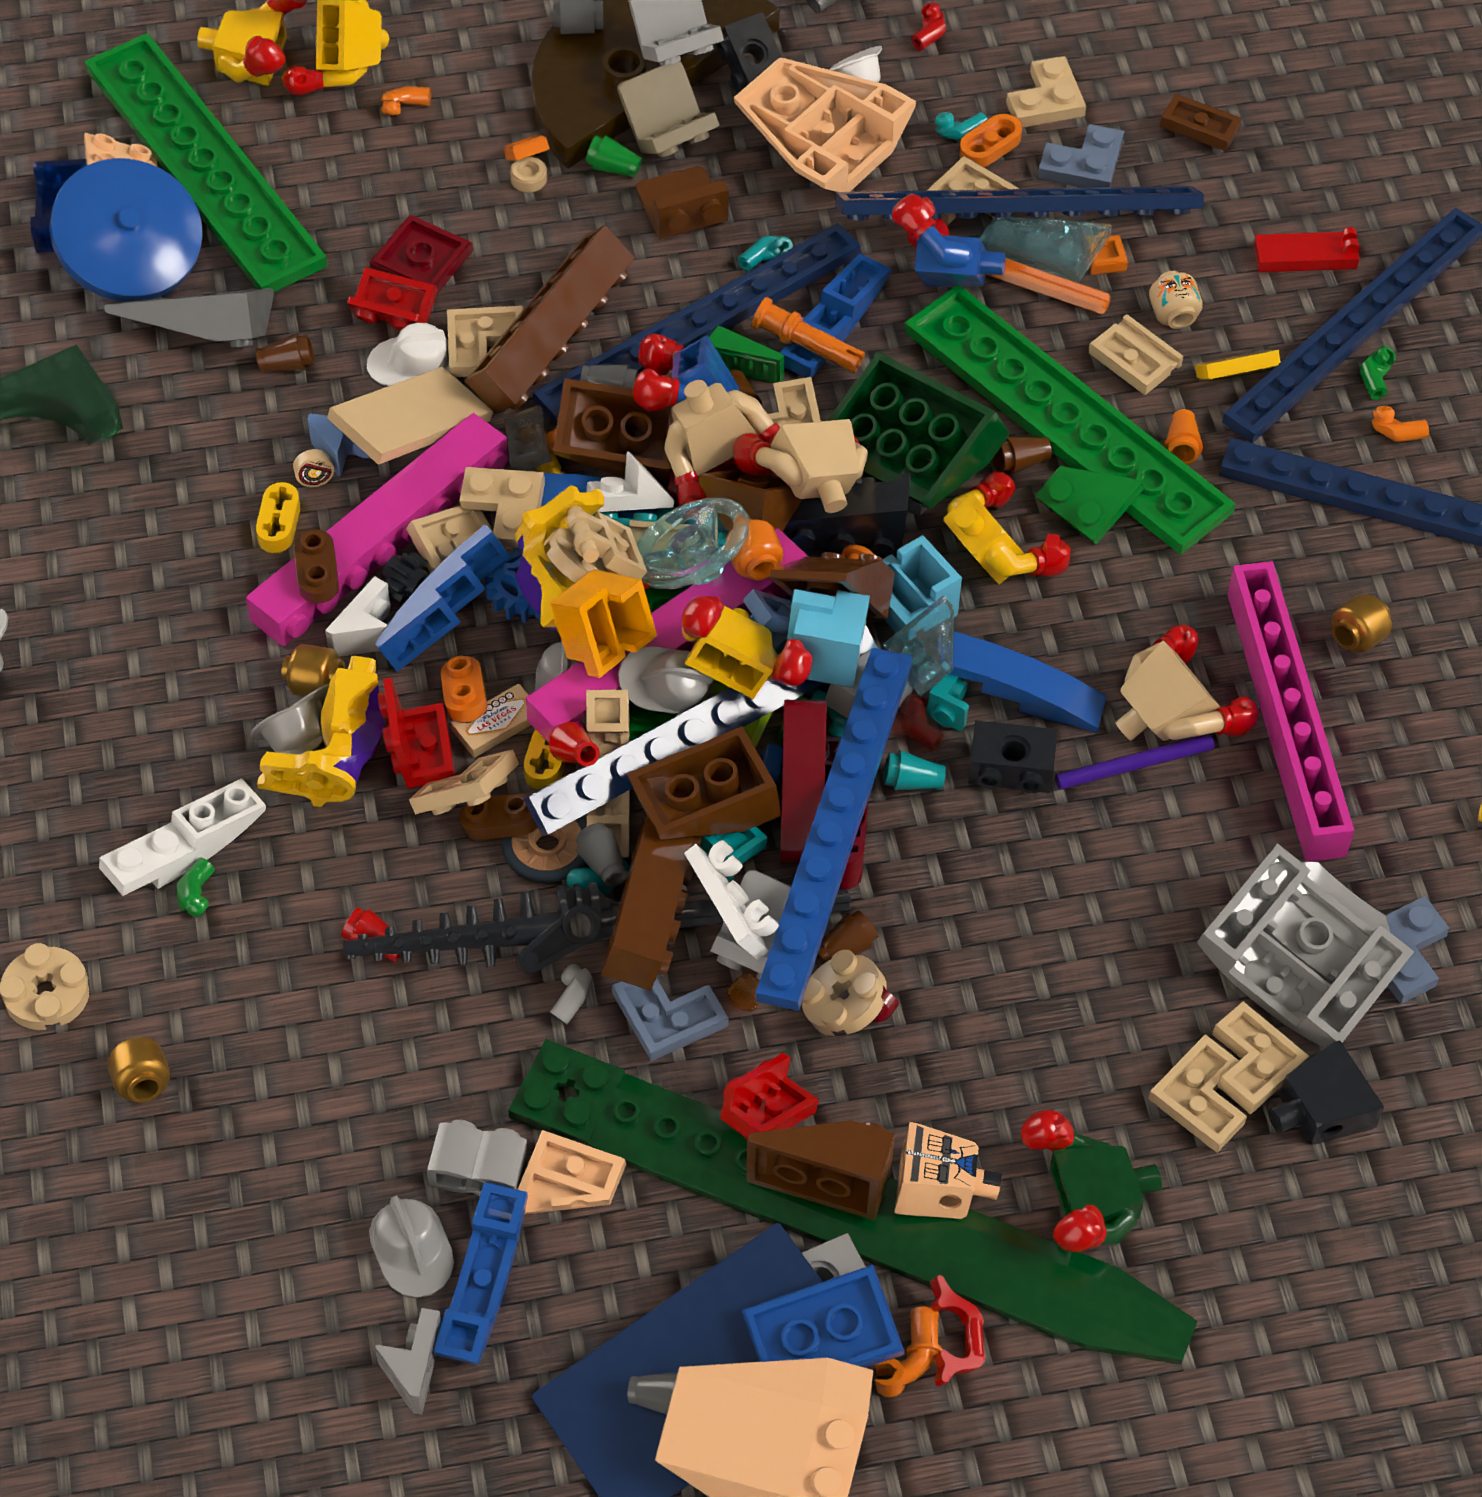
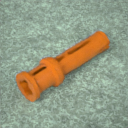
M768 297L763 299L753 317L752 328L756 330L763 328L780 337V342L784 344H791L793 342L853 374L857 372V369L863 362L864 351L852 347L803 321L800 313L794 311L791 314L774 305L773 300Z

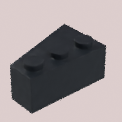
M911 473L899 474L898 481L876 483L875 477L862 478V484L853 485L849 493L845 494L847 506L834 513L825 511L821 498L803 499L785 527L784 534L801 550L825 551V546H831L835 553L842 554L846 546L859 545L869 549L882 559L891 554L897 559V550L903 545Z

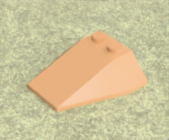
M781 57L734 97V103L795 172L824 189L837 192H850L893 153L916 107L915 100L886 84Z
M831 1358L679 1367L655 1461L708 1497H848L868 1418L873 1370Z

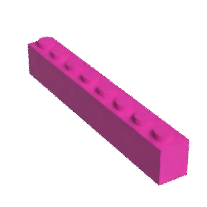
M474 412L326 531L334 542L339 579V590L333 599L324 603H311L301 596L294 557L246 596L250 621L282 647L292 639L302 636L307 631L309 625L321 615L331 612L336 607L338 601L352 590L360 588L372 573L381 566H385L388 560L406 545L413 543L406 530L411 521L451 509L460 502L466 467L503 469L508 462L507 437ZM321 576V577H313V579H320V578H322V576Z
M779 528L775 530L784 552L782 563L779 566L808 557ZM729 560L651 613L657 636L644 647L691 651L696 641H688L683 636L682 615L688 603L696 597L715 596L722 601L724 606L732 610L735 608L744 609L751 616L752 613L743 600L752 589L780 598H785L789 594L771 578L756 581L741 577L735 572L732 562ZM624 650L627 657L631 651ZM579 661L526 697L527 721L548 743L552 730L565 722L578 723L587 733L586 690H622L618 677L622 661L601 678L588 676L584 662Z
M1273 561L1233 566L1227 596L1305 862L1344 858L1347 856L1354 827Z

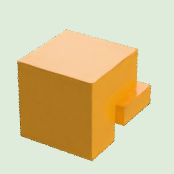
M593 569L550 602L567 659L584 662L588 676L601 678L626 657L624 650L637 653L657 636L642 579Z

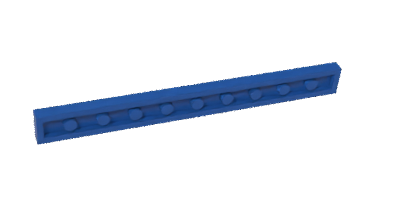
M871 648L756 990L757 1002L796 1011L800 1009L912 667V655Z

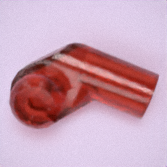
M909 695L900 705L902 730L917 742L934 751L941 743L943 733L926 723L925 708L928 705L927 700L921 695Z

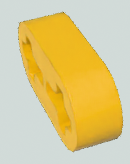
M285 482L272 484L263 495L256 524V533L260 547L266 552H283L293 542L300 513L299 493L292 484ZM281 499H288L283 502L282 510H277L276 504H279ZM275 525H280L281 531H278L276 536H269L273 534Z
M534 729L524 759V778L531 788L540 790L561 778L566 762L558 761L553 757L548 742ZM543 760H548L549 769H545L543 774L536 773V770L541 768Z

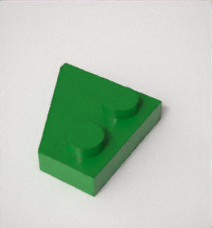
M1060 466L1035 496L1042 504L1097 545L1145 487L1138 479Z

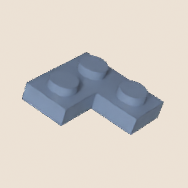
M1089 124L1082 149L1046 143L1039 166L1038 179L1084 188L1110 187L1123 142L1124 131Z
M1426 896L1386 915L1390 933L1414 951L1388 984V988L1400 1004L1436 987L1439 977L1418 950L1447 937L1450 928Z
M657 978L651 991L622 981L612 985V994L650 1061L656 1060L729 1026V1018L709 985L671 1002Z

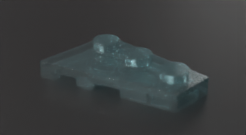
M994 217L979 239L987 252H1005L1006 258L1079 283L1112 235L1111 224Z

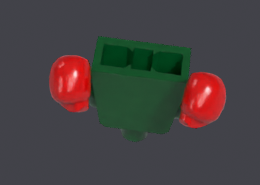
M1054 1110L1035 1112L1025 1120L1021 1128V1139L1029 1149H1048L1053 1152L1049 1171L1065 1216L1055 1226L1053 1236L1063 1250L1076 1253L1096 1248L1100 1245H1117L1136 1226L1137 1220L1140 1218L1144 1204L1142 1194L1162 1189L1161 1175L1156 1164L1133 1168L1125 1147L1121 1145L1111 1146L1109 1143L1073 1132V1126L1069 1120L1059 1112Z

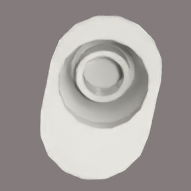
M882 46L872 47L849 56L832 66L829 70L879 82L881 75L878 54L881 52Z
M427 323L408 325L400 331L398 337L391 338L377 345L367 359V371L371 378L380 385L385 386L399 383L442 366L450 373L448 339L445 338L443 330Z

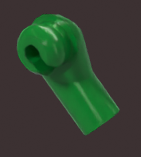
M1382 346L1377 351L1372 352L1360 367L1361 377L1372 400H1379L1388 393L1383 377L1395 362L1396 354L1387 346Z
M202 857L190 867L176 885L178 906L182 911L186 909L191 917L200 916L209 906L208 899L201 895V887L215 872V868Z

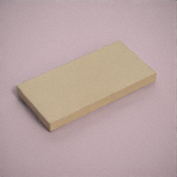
M442 366L330 407L327 419L379 465L436 443L473 412L488 423L491 420L493 410Z

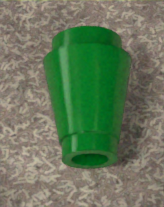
M596 135L591 142L585 162L593 165V170L635 178L639 171L642 157L637 156L606 135L604 138Z

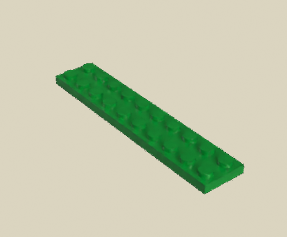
M148 33L84 61L87 73L144 146L151 150L152 155L162 169L173 176L188 191L195 202L201 219L256 289L273 288V291L276 292L328 267L327 256Z
M959 284L905 322V334L1033 437L1048 438L1052 452L1071 468L1133 478L1142 482L1145 488L1126 509V512L1179 555H1182L1234 513L1235 502Z

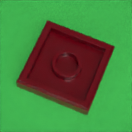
M410 214L369 262L370 268L433 284L437 287L438 294L473 252V244L471 241Z

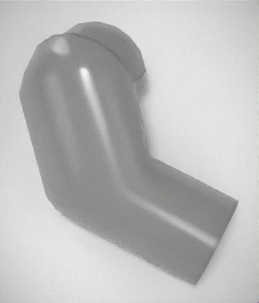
M570 964L563 971L561 980L568 987L550 1011L553 1016L565 1024L570 1022L583 1004L592 982V976L587 968L581 969L577 964Z

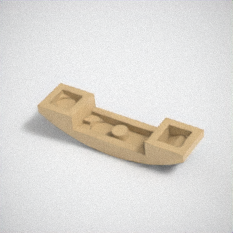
M586 690L587 734L592 742L598 746L600 751L599 757L629 741V690ZM630 790L588 812L587 826L602 823L606 828L614 831L622 858H629Z

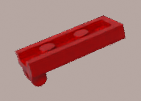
M1348 227L1342 232L1256 234L1253 247L1258 272L1357 269L1360 260L1357 231L1353 227Z

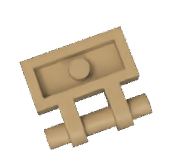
M577 505L568 509L566 524L570 534L575 537L573 544L577 554L582 556L584 561L593 563L600 557L603 560V567L609 573L637 579L643 578L647 570L629 527L600 512L592 516L584 512Z

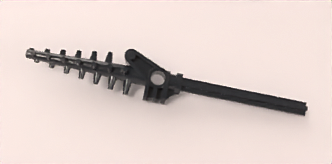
M588 882L587 888H579L578 884H574L573 889L564 890L563 886L559 885L556 886L557 912L535 914L529 891L521 892L519 917L507 918L503 899H494L493 920L479 922L476 906H467L466 924L452 926L449 913L446 912L440 913L439 928L424 930L420 919L412 920L411 932L395 933L393 926L385 927V935L367 937V934H358V939L343 941L344 957L348 960L355 959V956L373 955L374 961H381L384 954H401L402 962L404 963L411 962L412 953L428 952L430 963L437 964L440 960V951L455 950L458 965L461 966L467 965L468 949L482 948L486 967H493L496 960V947L525 946L516 956V966L521 972L531 974L586 944L600 943L603 941V938L611 937L620 902L613 901L603 895L598 889L596 882ZM848 889L838 890L831 913L850 911L851 897ZM711 899L686 902L681 915L674 916L675 920L681 921L680 928L724 923L723 918ZM576 913L583 914L590 920L591 929L585 937H577L570 931L569 920Z

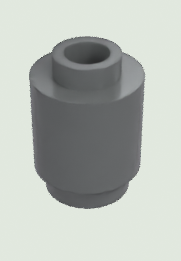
M560 0V5H553V27H560L561 34L595 33V30H603V0Z

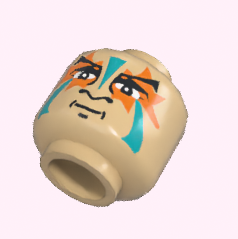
M1177 271L1165 272L1159 276L1158 280L1153 283L1149 290L1150 301L1156 319L1161 324L1168 325L1170 328L1181 329L1195 322L1203 308L1196 280L1189 274Z

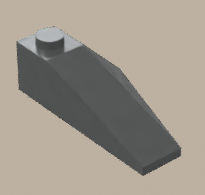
M273 288L238 290L209 294L208 296L198 294L174 297V299L158 298L118 302L104 305L105 313L213 341L230 340V347L253 345V338L266 335L274 291Z

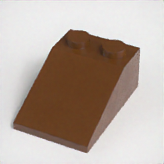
M564 378L553 454L625 478L627 452H630L660 484L667 485L671 465L664 446L669 426L674 422L671 411L673 407L666 406L665 409L659 411H647L634 401L633 389Z
M824 552L821 554V557H804L770 570L769 578L792 598L795 589L834 596L835 599L837 590L868 595L870 599L867 618L888 619L895 572L883 562L881 557L876 555L861 554L858 559H849L837 553Z
M743 726L627 773L628 780L660 840L744 832L781 816L777 786Z
M852 1120L750 1133L747 1141L746 1182L875 1220L891 1174L895 1133L887 1131L883 1126L876 1123L865 1122L862 1124Z

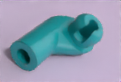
M943 112L935 117L934 121L937 126L935 131L942 138L961 141L964 135L981 125L988 118L985 114L978 113L963 122H954L952 113Z
M785 236L761 237L737 258L738 264L743 270L750 272L761 261H770L793 248V243Z

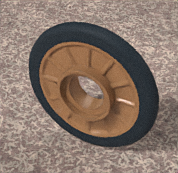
M581 816L548 834L559 840L558 845L549 850L541 849L536 845L537 840L542 837L538 828L524 836L502 838L503 856L512 870L531 881L550 883L564 880L571 870L583 868L586 865V862L576 851V837L581 830L587 827V821Z

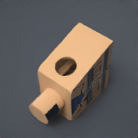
M909 1122L901 1152L894 1213L962 1219L967 1216L973 1195L997 1200L1002 1174L977 1169L979 1147L975 1142L918 1123Z

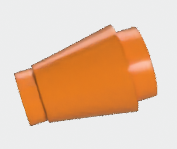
M1181 409L1172 416L1164 447L1187 465L1198 459L1202 453L1203 444L1194 413L1187 409Z

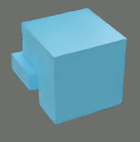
M923 535L897 550V559L892 554L883 559V562L895 572L888 619L884 620L906 645L958 616L962 577Z
M794 590L787 640L796 639L801 641L805 649L812 655L813 662L808 680L853 688L863 643L870 596L837 590L835 599L834 596Z

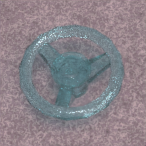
M725 497L703 498L684 504L662 516L643 533L637 542V547L647 570V573L642 578V583L655 589H676L690 584L703 585L717 578L724 570L725 565L738 554L748 538L750 517L744 507ZM723 513L732 518L734 527L725 544L718 548L717 514ZM697 517L695 524L683 527L671 537L666 549L651 552L657 541L668 531L688 519Z

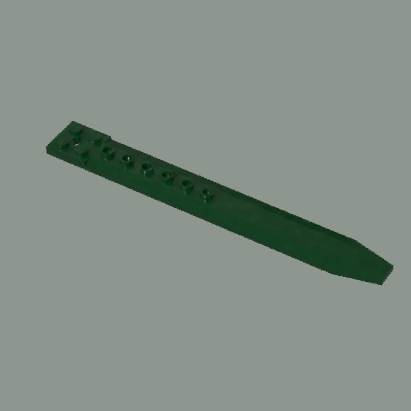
M545 1039L508 1109L509 1118L624 1158L627 1166L769 1223H779L784 1229L819 1243H826L848 1233L857 1252L864 1261L931 1287L930 1281L942 1275L951 1290L968 1302L1086 1350L1181 1365L1198 1322L1122 1269L1080 1252L1075 1253L1063 1250L1055 1242L969 1209L967 1216L962 1219L896 1214L894 1211L898 1180L890 1177L875 1220L746 1182L748 1139L720 1119V1110L626 1074L624 1069L548 1039ZM566 1086L573 1087L574 1092L579 1094L576 1098L569 1096L566 1102L559 1100L560 1093L558 1090Z

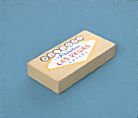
M517 684L487 701V710L480 718L465 723L452 721V732L475 758L531 726L527 721L526 697L529 695L520 684Z

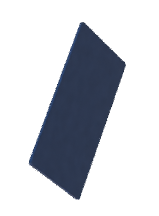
M775 1223L534 1392L532 1399L599 1497H673L690 1484L655 1461L667 1414L628 1402L627 1393L631 1377L678 1372L679 1367L759 1362L742 1310L823 1281L781 1224Z

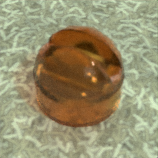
M751 973L742 974L737 977L727 990L731 1002L741 1010L754 1011L760 1004L756 1000L759 980L753 978Z

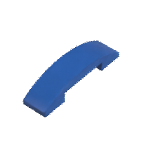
M484 1182L472 1221V1236L450 1309H446L433 1351L434 1355L479 1365L492 1333L507 1286L522 1228L528 1192Z

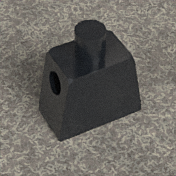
M1338 1040L1285 1077L1280 1091L1283 1103L1269 1109L1268 1114L1273 1127L1278 1133H1283L1299 1126L1308 1142L1316 1145L1376 1128L1384 1106L1342 1042Z

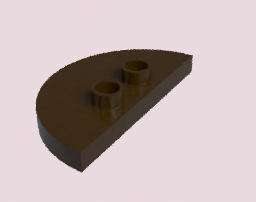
M603 0L604 29L595 30V33L561 34L560 27L552 26L539 45L532 68V102L535 121L541 136L546 137L551 152L568 169L587 156L591 142L596 135L602 138L606 135L614 139L631 128L618 94V85L660 66L659 62L643 59L628 0ZM701 0L707 24L720 26L721 30L725 25L763 12L772 34L779 30L780 8L768 0ZM716 43L712 44L713 50L693 55L691 51L680 55V61L683 64L691 87L727 64V61H723L720 58Z

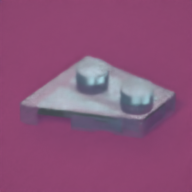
M944 595L941 596L883 644L887 651L912 655V667L907 680L920 696L953 671V605Z

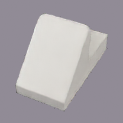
M627 452L625 480L618 477H604L601 481L587 482V492L597 488L604 495V506L598 512L674 507V499L630 452Z
M374 576L325 630L328 648L334 649L339 657L380 651L375 642L387 627V624L382 621L387 617L391 607L388 584Z

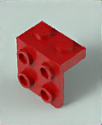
M392 677L383 679L385 692L378 693V701L382 717H386L387 727H383V737L386 750L391 754L394 773H402L407 789L456 776L446 710L443 702L402 710Z

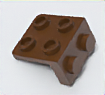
M701 166L643 180L636 185V193L659 239L728 221L729 190L724 180L712 183L706 170Z

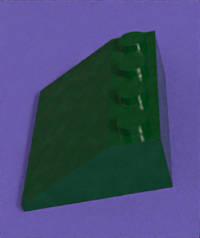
M879 351L827 420L850 419L854 436L859 441V444L864 446L868 452L863 470L864 474L875 477V480L879 482L898 481L899 474L911 473L909 498L929 509L986 467L1010 435L996 411Z

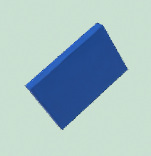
M874 1265L742 1310L759 1362L831 1358L867 1368L905 1354Z

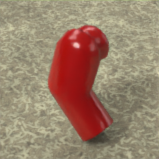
M935 2L928 3L922 7L921 14L924 17L922 19L923 29L911 37L913 46L919 51L937 41L946 31L944 13L940 11L939 5Z

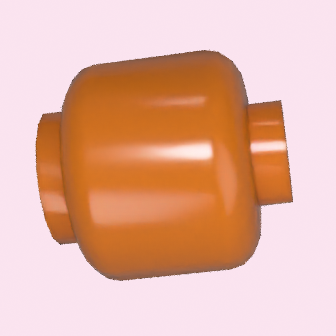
M758 519L743 520L736 524L727 535L725 547L735 572L744 578L756 581L769 578L770 570L779 567L784 557V552L774 527L767 521Z

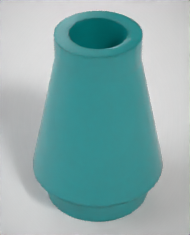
M901 750L897 754L888 752L883 771V785L892 786L893 791L916 789L942 790L946 767L945 765L935 764Z

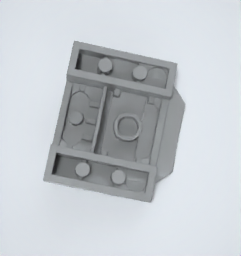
M1279 844L1273 848L1197 941V944L1216 967L1245 995L1281 1023L1323 1048H1327L1338 1040L1343 1042L1414 953L1412 949L1390 933L1386 915L1351 892L1319 862H1301Z

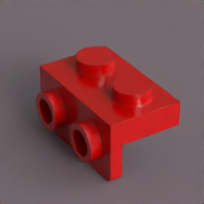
M364 267L356 296H349L347 305L355 313V317L361 321L376 324L377 320L391 323L390 327L401 331L410 324H428L438 289L433 284Z
M782 1053L769 1061H763L754 1070L741 1077L733 1078L727 1084L723 1092L724 1102L720 1119L748 1139L750 1133L792 1128L816 1113L819 1099L786 1077L791 1057Z

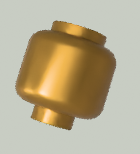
M1369 594L1356 595L1340 606L1333 613L1332 635L1335 641L1342 648L1356 653L1369 651L1383 641L1391 633L1392 620L1388 606L1383 601Z
M300 644L294 649L291 656L287 655L284 658L281 675L284 680H287L288 688L292 694L305 697L316 689L329 684L337 668L345 669V663L339 659L337 652L332 648Z
M129 1038L119 1043L108 1057V1071L114 1089L121 1098L127 1101L149 1102L159 1096L166 1089L170 1081V1069L160 1045L150 1038Z

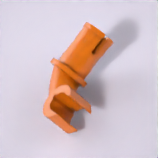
M922 1306L910 1311L911 1345L906 1349V1356L908 1358L902 1362L893 1358L875 1364L877 1376H893L888 1380H875L877 1393L882 1396L895 1397L904 1390L906 1384L924 1375L935 1362L934 1355L943 1350L938 1345L939 1312L933 1311L931 1307Z

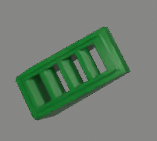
M717 326L710 335L709 339L729 372L739 370L744 373L746 378L769 383H778L784 380L783 354L721 326Z

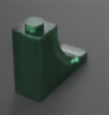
M77 344L0 378V420L16 417H38L53 420L73 429L88 445L101 439L109 438L114 433L123 430L118 404Z

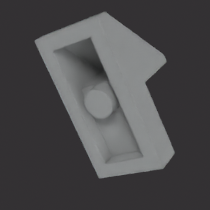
M421 1308L418 1324L411 1323L409 1326L406 1350L382 1345L375 1346L378 1364L412 1413L422 1415L436 1359L433 1351L442 1324L440 1311Z

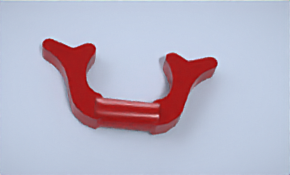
M938 1275L930 1281L935 1296L931 1308L935 1312L948 1310L959 1316L965 1328L966 1348L963 1358L955 1357L946 1350H941L934 1355L933 1358L938 1367L935 1385L941 1387L948 1383L954 1374L970 1373L981 1367L985 1362L986 1355L984 1354L983 1344L984 1320L982 1314L974 1304L954 1293L944 1277Z

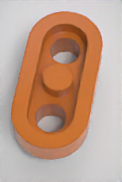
M1009 114L992 116L962 137L959 151L960 159L965 156L982 167L989 166L1019 145L1022 135L1021 122Z
M456 656L450 659L441 669L444 703L448 716L452 720L461 723L474 721L480 718L488 707L480 663L477 659L469 656Z

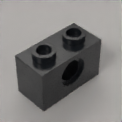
M763 12L725 25L721 30L724 41L716 43L720 58L723 61H727L731 70V83L737 93L742 91L779 57L783 58ZM749 53L753 55L758 64L747 62L743 54Z
M975 720L968 784L980 785L988 789L1001 787L1019 789L1026 793H1050L1058 729Z

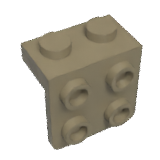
M681 61L670 65L658 66L618 85V94L641 154H657L659 158L671 155L679 150L678 144L687 140L689 144L700 142L710 137L708 131L719 126L715 112L700 113Z

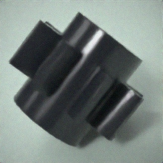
M404 552L402 556L394 555L391 557L382 571V580L389 586V596L400 603L404 599L407 601L420 584L430 575L429 571L425 569L428 561L414 552L410 555Z

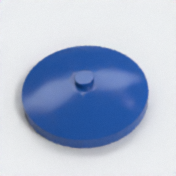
M112 158L94 162L83 167L64 183L58 192L51 212L50 236L58 260L76 282L99 296L111 300L129 302L161 297L175 289L187 278L200 252L202 224L192 197L184 186L169 173L143 161Z

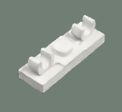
M724 840L719 841L711 848L708 855L695 844L684 854L736 942L758 960L769 951L761 936H768L775 932L779 926L778 923L769 915L759 922L760 917L766 914L769 908L760 900L753 901L746 908L744 904L749 899L744 890L736 881L732 880L729 883L725 876L735 875L743 866L733 855L724 861L725 857L734 851L730 845Z

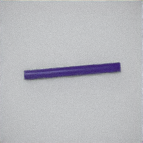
M1210 734L1058 773L1055 774V782L1059 790L1214 750V741Z

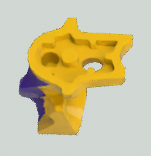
M570 485L544 506L526 511L521 515L523 520L515 533V541L521 551L522 558L515 576L524 597L530 606L540 614V624L544 628L559 632L550 602L575 584L551 562L547 555L551 546H544L545 541L556 528L568 529L566 520L568 518L567 511L570 507L580 506L584 512L593 516L604 506V495L597 488L590 492H579L577 487Z
M351 656L348 669L337 668L329 683L328 692L321 711V732L326 748L318 751H306L301 755L266 752L260 762V771L263 773L258 778V789L307 797L311 800L312 805L316 807H322L326 802H343L355 794L361 769L374 756L383 736L385 720L382 717L378 701L379 685L378 676L375 673L376 660L373 658Z

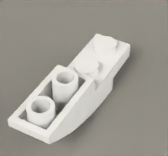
M241 778L173 811L171 823L101 856L99 869L122 896L150 882L159 889L184 875L200 857L207 860L232 842L265 812L266 805Z

